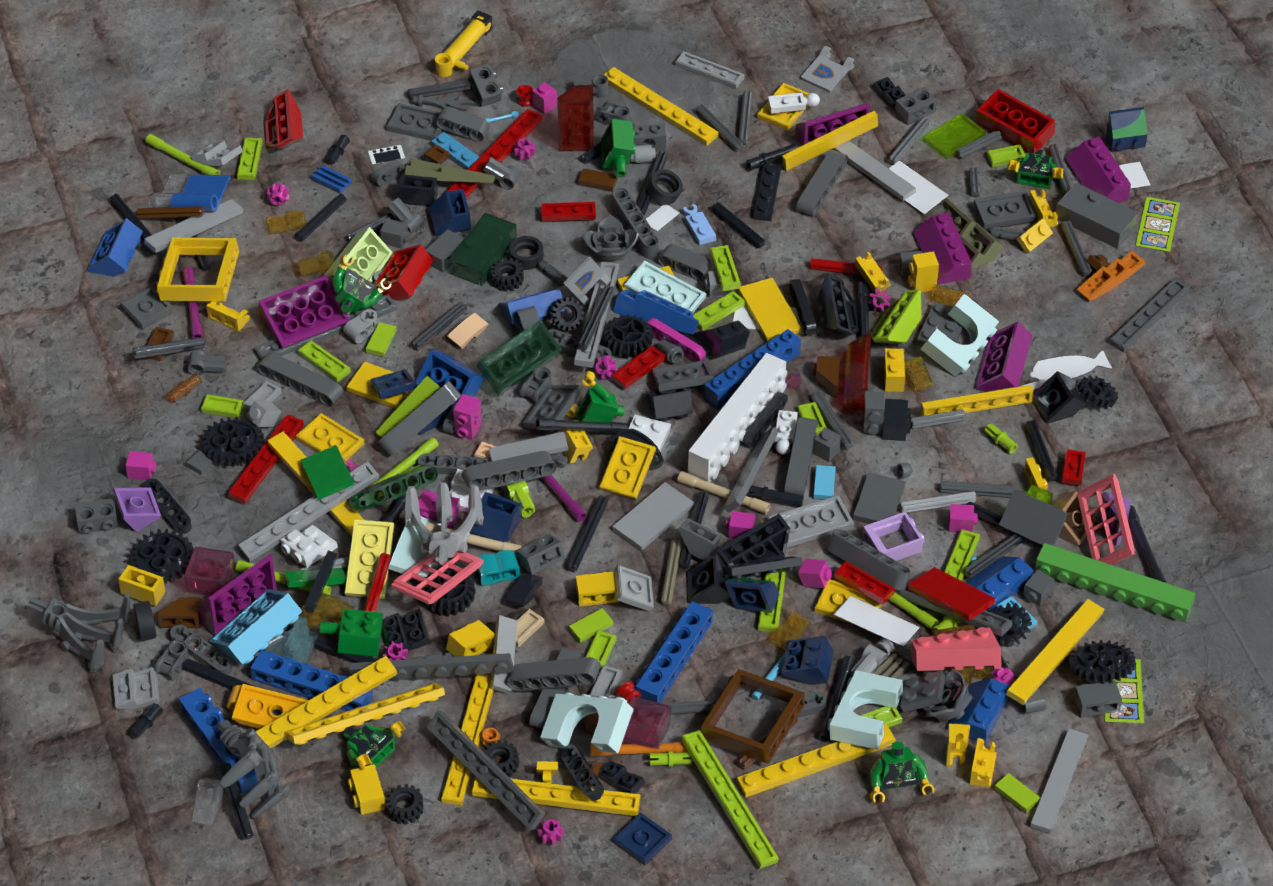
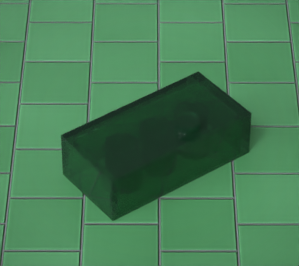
M484 213L449 259L450 274L483 286L491 275L493 263H498L499 259L502 260L505 257L511 242L517 238V224Z
M539 320L478 362L477 368L499 397L533 374L537 368L543 367L557 358L562 349L541 320Z

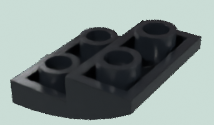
M420 608L403 616L396 613L383 619L382 628L388 647L392 642L395 644L403 643V649H408L409 651L431 643Z

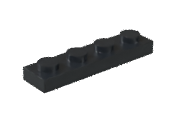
M764 164L754 211V220L772 222L781 166Z
M787 556L723 566V574L731 576V579L743 578V574L758 576L761 575L760 572L762 571L777 573L778 569L781 568L785 571L795 570V566L802 565V557Z

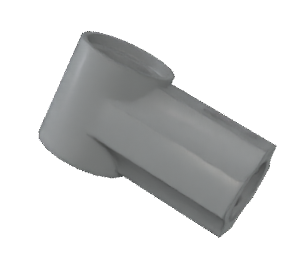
M869 644L864 650L860 661L851 670V675L853 676L856 670L873 674L888 659V654Z

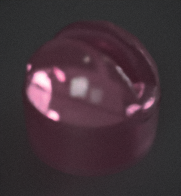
M800 374L788 376L786 383L790 388H800Z

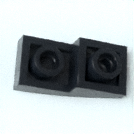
M888 76L873 83L872 87L891 106H896V100L906 96L900 86L895 87Z
M524 573L512 587L506 598V603L513 604L515 607H525L533 600V592L542 585L543 577Z
M610 760L598 773L600 779L624 793L636 794L645 784L643 777L627 772L624 765Z

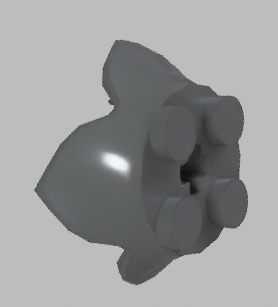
M609 214L599 222L596 232L587 231L583 234V239L587 246L597 255L599 261L624 260L628 251L635 245L639 233L633 229L624 231L622 223Z
M952 669L945 677L942 702L923 707V710L928 712L926 714L927 717H934L939 722H944L953 718L956 720L960 719L964 715V709L972 700V696L968 692L969 685L965 682L961 673Z

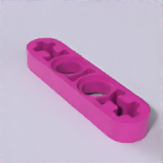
M655 318L648 320L647 325H650L652 328L653 338L658 341L666 340L681 347L684 356L693 362L701 361L706 357L705 350L697 343Z

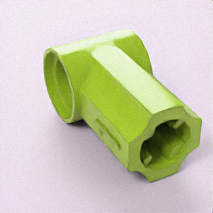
M526 481L505 486L508 499L521 503L522 517H530L535 512V506L529 496Z

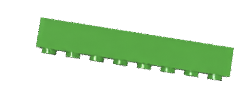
M1044 543L1036 560L1035 572L1039 570L1061 582H1066L1079 588L1171 617L1175 620L1186 622L1194 604L1195 592Z

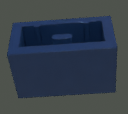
M464 189L445 192L429 207L435 235L443 234L447 229L452 232L471 230L470 212Z
M485 492L481 499L484 516L483 525L474 524L470 534L501 542H509L522 519L521 503Z
M825 636L788 640L781 673L808 685L828 683L834 650Z

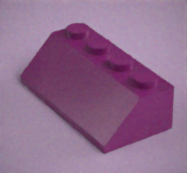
M868 103L797 123L795 137L800 145L803 146L868 114L870 105Z
M1100 137L1083 141L1066 157V163L1082 186L1115 202L1129 199L1131 183Z
M950 213L931 216L913 232V235L922 253H935L939 264L937 285L970 279L972 262Z
M1019 322L996 331L991 339L989 338L975 385L977 390L990 392L1019 387L1032 339V334Z

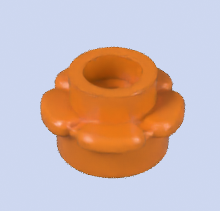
M486 728L482 732L480 740L484 746L487 744L490 746V742L494 741L496 744L497 740H500V734L494 728Z

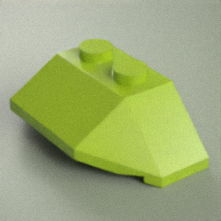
M919 289L904 291L901 294L902 297L895 300L885 310L870 333L874 342L902 344L908 341L921 320V291Z

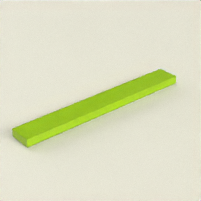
M698 730L682 735V743L759 869L778 863L779 858L701 731Z

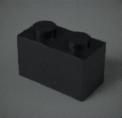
M402 174L398 186L399 199L403 203L432 205L438 195L437 178Z
M885 398L882 440L905 441L906 434H910L911 422H907V419H911V408H908V400Z

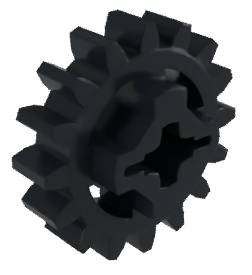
M1091 375L1088 377L1084 376L1078 385L1077 391L1081 393L1080 396L1084 397L1086 402L1090 401L1092 406H1098L1099 408L1103 406L1105 409H1108V407L1112 408L1118 399V392L1115 391L1116 388L1112 387L1110 382L1106 383L1103 378H1098L1097 376L1093 378Z
M1008 602L1005 608L999 605L1000 610H993V613L1011 620L1012 627L1003 636L996 634L994 636L997 642L1000 641L1002 646L1007 642L1011 647L1014 641L1019 645L1020 638L1027 639L1024 635L1025 632H1031L1027 627L1032 625V622L1029 620L1030 615L1023 606L1019 608L1017 603L1012 607Z

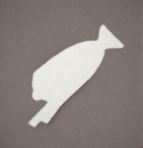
M1101 351L1095 359L1086 356H1062L1041 360L1036 363L1033 372L1030 373L1032 378H1037L1039 381L1023 386L1032 385L1033 390L1037 389L1057 371L1070 378H1074L1088 373L1096 366L1112 367L1104 351Z

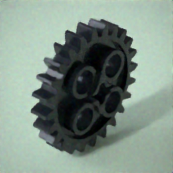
M237 416L234 420L228 417L227 421H224L222 418L220 423L214 421L213 426L208 425V430H204V436H202L204 454H208V459L213 458L214 463L220 461V465H223L225 462L228 463V466H231L232 463L238 466L239 462L246 464V460L252 461L253 456L255 457L264 445L262 429L258 428L256 424L252 425L251 420L245 422V418H242L241 421L238 420Z
M158 529L156 534L150 531V536L143 534V540L137 539V545H132L133 550L130 551V562L133 567L163 577L165 584H167L168 579L175 582L176 576L182 578V572L187 574L188 568H192V562L195 561L192 542H189L188 537L183 538L182 532L176 535V530L169 533L168 529H165L164 533H161V530Z
M1102 640L1099 643L1092 641V644L1085 642L1084 647L1078 645V649H1073V653H1070L1069 658L1070 671L1074 672V676L1079 675V679L1086 678V682L1094 680L1095 684L1098 681H1101L1102 684H1105V681L1113 683L1114 679L1121 681V677L1127 678V674L1131 675L1132 670H1135L1136 666L1134 652H1131V648H1125V644L1118 646V642L1111 644L1110 640L1106 643H1103Z

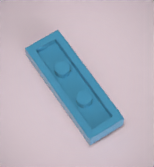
M445 132L431 141L432 146L437 144L449 151V158L466 170L480 158Z

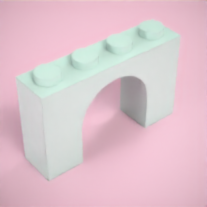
M965 294L959 299L948 315L967 330L970 336V344H957L936 329L921 348L923 352L955 377L960 372L965 373L970 366L969 360L972 362L979 355L977 350H982L989 342L986 338L989 337L991 339L997 331L995 327L999 323L997 319Z
M856 670L853 677L848 680L846 691L842 692L841 702L839 705H836L833 718H830L828 721L827 730L830 731V739L878 750L884 737L883 721L857 715L853 710L864 704H879L897 708L903 694L902 680Z
M572 693L556 694L540 738L550 747L565 748L569 744L576 724L583 717L598 713L599 720L591 743L600 752L618 754L633 708L627 703V700L620 697L610 699L605 696L591 697L587 694H582L581 696Z

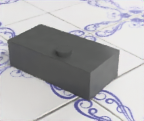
M1075 183L1057 203L1056 209L1057 220L1061 222L1069 220L1073 228L1117 249L1135 230L1137 225L1138 212L1078 183Z

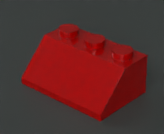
M421 244L397 250L391 256L374 285L378 289L379 282L383 278L388 277L389 280L382 284L384 287H388L391 283V287L383 291L382 294H389L391 298L396 300L408 299L414 295L416 287L422 282L423 276L430 269L433 259Z

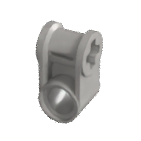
M372 309L364 310L357 317L346 323L343 332L357 344L362 343L374 333L378 325L376 311Z

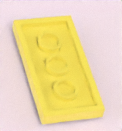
M354 520L345 589L346 596L368 598L380 554L386 553L391 556L394 523ZM389 569L387 570L379 599H385Z

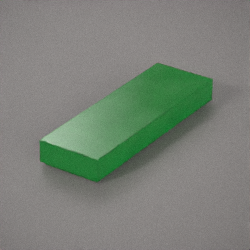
M333 568L326 585L346 584L347 577L343 568ZM320 569L284 571V579L288 588L313 586Z

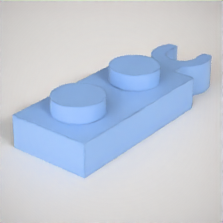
M692 204V210L684 207L685 222L698 244L703 245L716 241V234L703 212L697 213V206L695 204Z

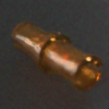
M194 373L185 381H180L177 387L166 394L168 400H171V403H175L182 396L190 394L193 388L202 383L201 377H196L198 374Z

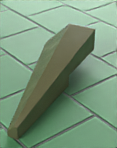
M412 159L411 166H406L405 175L437 178V181L493 183L495 180V175L418 159Z
M947 197L941 202L946 207V213H950L972 262V268L994 261L1004 245Z

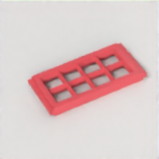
M1112 474L1078 491L1077 496L1092 559L1114 565L1135 555L1116 474ZM1111 487L1114 499L1104 503L1101 492ZM1097 494L1099 506L1090 510L1087 499ZM1115 503L1117 515L1107 519L1105 508ZM1101 510L1103 522L1093 526L1091 515ZM1119 519L1121 531L1111 535L1109 523ZM1104 526L1107 538L1097 542L1095 530ZM1122 535L1125 547L1115 551L1112 540ZM1108 542L1111 554L1101 558L1098 546Z
M457 551L451 561H444V564L441 565L439 561H436L429 554L395 579L394 583L391 584V588L426 604H433L480 568L481 564H483V559L467 552ZM462 561L468 565L463 569L454 564ZM435 562L443 567L436 570L429 567V565ZM450 569L457 572V574L451 577L443 572ZM423 570L432 575L426 579L417 574ZM439 577L446 580V582L440 585L433 582V580ZM414 579L421 583L415 587L407 582ZM428 585L436 590L430 594L421 589Z

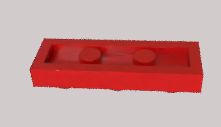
M595 202L541 203L542 221L596 220Z
M651 346L612 374V380L626 390L649 373L651 369L664 362L665 355Z
M847 561L834 574V578L882 605L895 592V588Z

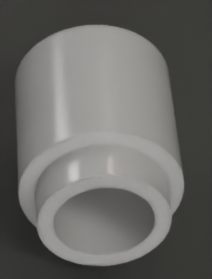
M636 145V151L631 156V162L650 163L652 159H656L655 148H652L651 145Z

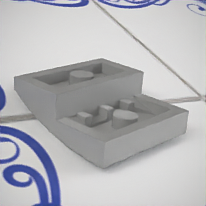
M218 141L208 144L192 155L191 158L201 164L221 166L239 155L243 150L241 145L227 147L225 141Z
M154 667L135 673L132 669L113 674L115 707L117 709H135L151 706L153 703H160L157 672H155Z

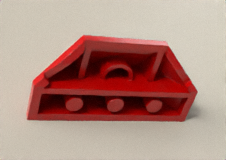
M287 89L273 98V104L265 120L266 145L268 148L287 147L303 138L302 114L293 96Z

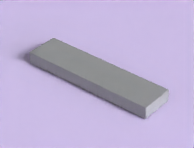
M685 51L675 61V66L734 89H737L744 80V74Z
M559 432L491 447L489 451L491 460L496 461L538 451H547L549 454L568 451L565 433Z
M499 615L496 618L493 654L510 653L514 666L517 620ZM511 672L492 673L490 688L509 694L512 689L508 687L507 681Z

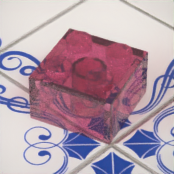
M195 547L184 576L186 591L212 596L230 583L235 570L234 553Z
M632 697L629 705L633 708V712L623 741L659 749L670 727L672 706Z

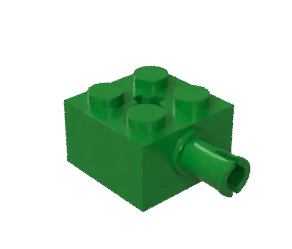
M612 118L601 137L602 168L615 170L617 177L626 176V164H629L630 157L636 151V144H634L635 130L631 121Z
M343 609L342 620L339 623L321 621L320 634L338 635V653L378 657L383 613Z

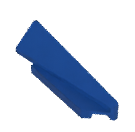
M628 289L619 292L613 310L614 313L624 316L629 314V316L633 317L636 314L637 318L643 317L644 321L655 318L674 330L688 334L695 333L699 320L693 318L694 313L646 290L636 294Z

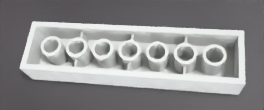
M768 353L763 356L688 452V474L697 476L699 479L707 482L717 478L719 470L725 467L730 456L737 452L739 445L743 442L746 431L778 391L784 392L787 385L785 383L787 375L786 361Z

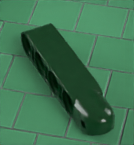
M421 464L353 495L349 500L350 507L353 511L359 512L377 504L387 503L405 495L408 487L414 486L417 490L433 483L438 477V471L434 466ZM428 470V475L425 478L424 473ZM409 477H411V483H410V485H408V478H409ZM394 484V485H395V489H394V491L392 492V491H391V486ZM376 491L378 492L377 499L374 498V494Z

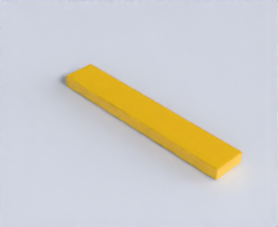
M872 111L782 156L784 169L788 171L877 127V113Z
M1032 385L923 402L920 415L925 416L961 409L965 413L1031 403L1033 387Z

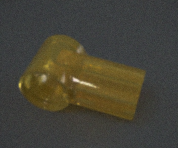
M329 250L321 251L317 257L298 260L301 276L317 272L325 274L335 262L334 254Z

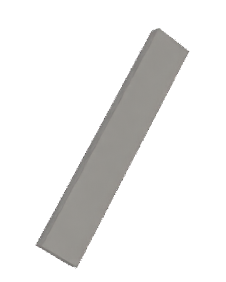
M847 141L830 149L848 155L847 162L902 201L916 193V188L852 142Z
M231 199L220 204L216 211H204L202 217H191L145 238L144 244L157 253L170 246L172 237L190 238L242 214L243 208Z
M1068 729L1032 819L1031 828L1051 834L1088 740V734Z

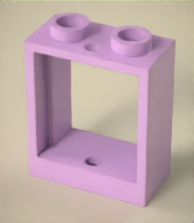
M906 511L863 526L862 539L864 542L896 561L922 552L923 543L925 542L924 536L921 532H918L914 520L909 518ZM903 529L910 542L886 549L879 537Z

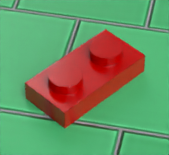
M1067 449L1062 483L1081 486L1086 452Z

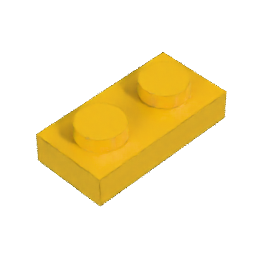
M1042 218L1016 239L1025 253H1029L1053 234L1044 218Z
M1027 458L1024 472L1035 497L1043 499L1045 497V490L1048 489L1047 481L1045 478H1042L1040 466L1036 464L1034 458Z

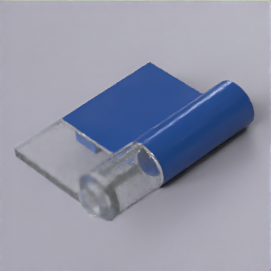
M171 174L163 192L153 193L150 197V206L152 208L202 206L204 211H216L231 177L230 175Z

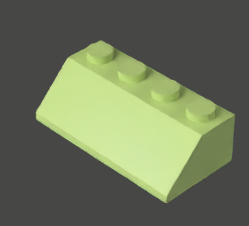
M369 227L354 236L324 276L327 275L332 284V278L338 266H341L340 258L347 254L345 257L346 263H348L351 257L354 260L351 265L346 266L345 270L348 267L372 282L374 274L384 267L393 255V252Z

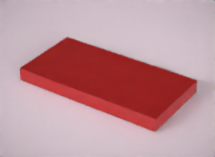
M935 567L908 584V590L967 621H970L995 604L994 597Z

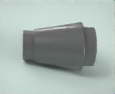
M666 340L659 342L658 349L665 355L669 363L677 364L683 359L684 353L681 347Z

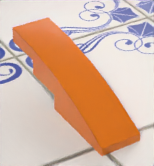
M1131 250L1121 260L1117 258L1107 268L1101 267L1077 288V291L1087 300L1092 301L1132 276L1145 265V260Z

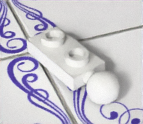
M803 93L768 96L771 113L806 110V104L810 107H815L820 102L819 96L815 93H810L807 97H804Z
M779 410L776 426L778 434L775 438V442H777L775 448L779 454H787L791 449L790 444H794L798 412Z

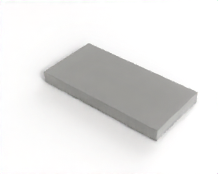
M664 482L613 525V531L642 551L693 508L694 502Z
M839 495L778 513L791 528L787 548L831 535L834 529L848 530L854 528V522ZM775 515L768 516V517H767V520L770 519V518H772V517L775 516Z

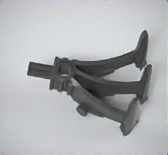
M126 593L124 595L120 608L111 610L82 609L71 604H65L64 601H58L56 598H53L50 604L36 598H31L27 608L43 614L42 623L47 624L48 627H54L63 640L60 643L61 648L64 651L70 649L77 655L88 659L89 672H96L104 664V642H109V646L113 650L112 653H115L124 641L123 627H126L129 623L130 594ZM119 619L115 625L114 632L89 626L99 624L102 621ZM81 639L98 640L95 643L94 651L84 645Z
M221 720L218 726L222 733L220 739L230 752L240 760L222 777L220 784L224 788L228 787L254 768L257 776V785L239 804L242 808L246 807L268 791L269 797L251 814L255 819L283 798H287L292 789L288 785L286 787L281 785L274 751L261 739L253 728H249L243 733L236 725H231L228 720L224 722Z

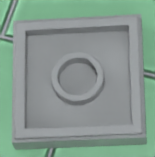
M617 565L614 569L617 600L651 611L654 608L651 576Z

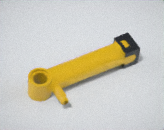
M477 10L471 17V23L444 53L436 55L435 71L439 77L450 76L453 73L452 68L454 66L464 70L468 69L469 66L461 62L460 59L482 35L487 36L493 29L491 15Z

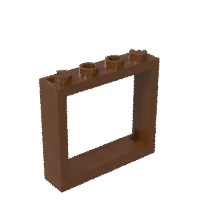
M738 669L734 676L731 675L725 690L720 692L716 704L711 706L707 718L702 720L700 724L701 732L706 741L769 764L805 706L804 692ZM740 686L788 703L763 744L716 727L717 722Z

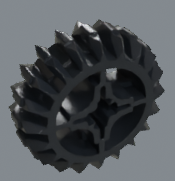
M620 314L619 318L614 317L612 321H608L607 325H605L603 333L604 345L611 350L613 355L619 354L620 358L622 356H626L627 359L629 356L636 358L637 354L640 355L651 347L653 339L652 328L650 325H647L648 321H644L643 317L637 318L636 314L633 317L629 316V314L623 317Z
M450 569L443 572L451 577L457 574V572ZM469 575L452 588L449 594L447 592L433 604H426V606L432 608L433 613L439 611L440 616L443 613H447L449 617L450 613L457 615L458 611L464 612L465 608H470L471 603L474 602L476 594L475 583ZM437 577L433 582L443 585L446 580ZM426 585L422 590L431 594L436 589Z

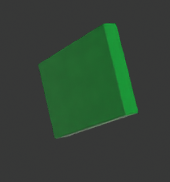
M337 445L301 459L318 500L355 485Z

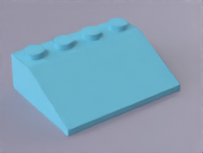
M267 589L211 638L209 643L235 663L247 664L254 658L253 655L257 651H261L269 645V641L273 637L276 638L284 632V627L294 623L299 618L298 615L302 610L288 593Z

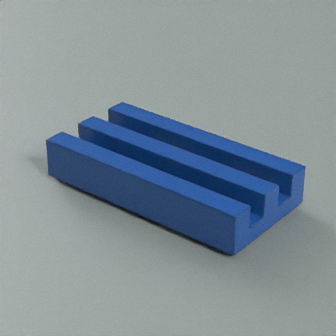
M324 165L320 166V170H316V174L313 173L311 175L312 180L340 194L351 184L350 178Z

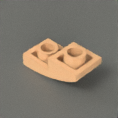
M474 313L462 321L448 337L463 349L473 337L477 338L489 324Z

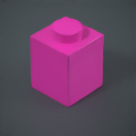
M546 82L542 83L532 90V106L546 114L557 106V91Z
M130 451L126 462L127 477L141 480L151 479L152 473L156 472L157 466L156 461L153 460V454Z
M950 504L949 532H961V529L973 532V525H977L978 514L974 513V505Z
M732 511L731 519L726 521L729 539H735L755 527V514Z
M804 559L798 574L804 587L825 588L831 579L832 571L826 560Z

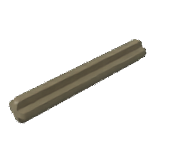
M679 540L671 541L661 596V604L669 606L672 604L681 552V541Z

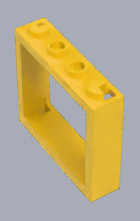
M172 237L170 246H167V256L163 259V269L159 273V282H156V293H159L160 301H226L239 255L237 239ZM179 255H224L216 285H171Z

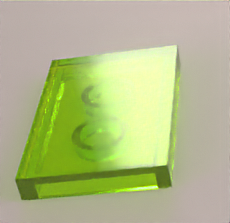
M961 113L924 135L923 141L948 160L956 155L957 149L985 136L986 131Z

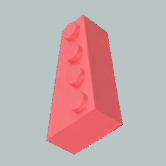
M980 627L975 630H962L957 633L939 634L938 636L920 637L911 640L912 662L917 671L944 670L945 667L963 670L964 666H975V669H984V666H994V669H1001V647L990 627Z

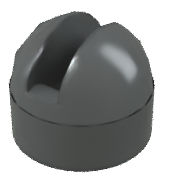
M909 463L897 464V475L900 479L911 476L913 468Z

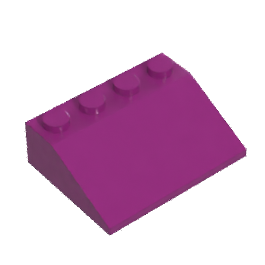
M327 275L260 300L258 312L265 326L282 348L337 328L350 321L347 313L341 310L342 304L335 300V291Z
M269 554L205 601L199 610L200 624L212 635L215 636L267 589L277 591L272 555Z

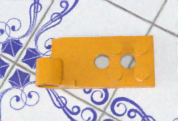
M243 684L242 686L236 685L232 688L227 708L233 712L232 720L237 721L239 724L261 729L309 700ZM275 709H278L282 712V714L276 716L273 715L271 712Z

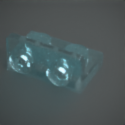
M299 616L284 646L285 658H292L304 664L307 663L315 646L314 643L317 637H319L318 633L309 631L307 618Z

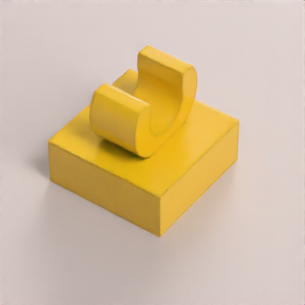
M537 761V775H543V783L552 784V775H558V762Z

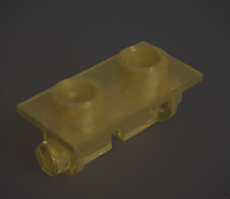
M934 284L931 302L954 307L964 294L971 298V295L967 292Z

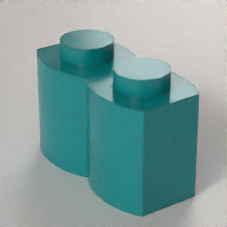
M502 550L496 554H483L478 557L483 559V564L476 570L481 585H492L500 581H511L520 577L519 565L513 550Z

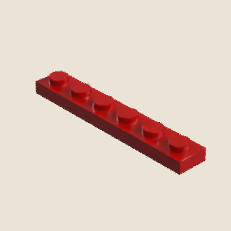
M287 414L269 439L284 432L293 441L303 428L304 420ZM268 440L228 492L229 498L246 504L280 459L269 447Z

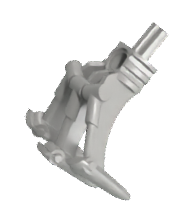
M446 482L439 483L437 487V521L441 522V530L439 532H430L421 521L416 489L414 486L407 488L405 499L406 528L415 526L422 543L420 545L422 554L430 553V556L442 565L444 561H447V558H452L455 552L465 553L467 551L466 542L473 525H483L484 520L480 491L477 485L471 484L469 488V514L466 520L453 532H448L447 521H452L453 514L449 488Z

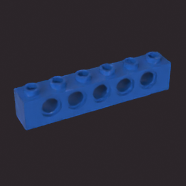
M789 329L785 330L706 383L705 400L715 409H720L728 402L766 353L788 363L800 355L801 339Z
M693 601L688 608L685 607L683 609L680 620L676 621L672 627L671 634L664 638L661 649L655 652L652 663L647 664L644 675L641 679L638 678L634 685V689L641 694L638 700L647 704H660L713 623L712 609Z
M263 650L259 652L251 666L253 681L309 699L316 697L348 678L347 676L332 673L329 670H322L310 664L300 663L292 658H285L273 652ZM372 689L340 709L350 711L370 704L373 699Z
M198 688L179 698L181 712L219 764L230 763L231 767H233L240 759L236 758L220 739L222 733L218 729L219 722L221 720L224 722L225 720L220 709L213 706L210 695L208 693L205 694L201 688ZM254 768L236 781L241 794L246 793L257 785V776Z

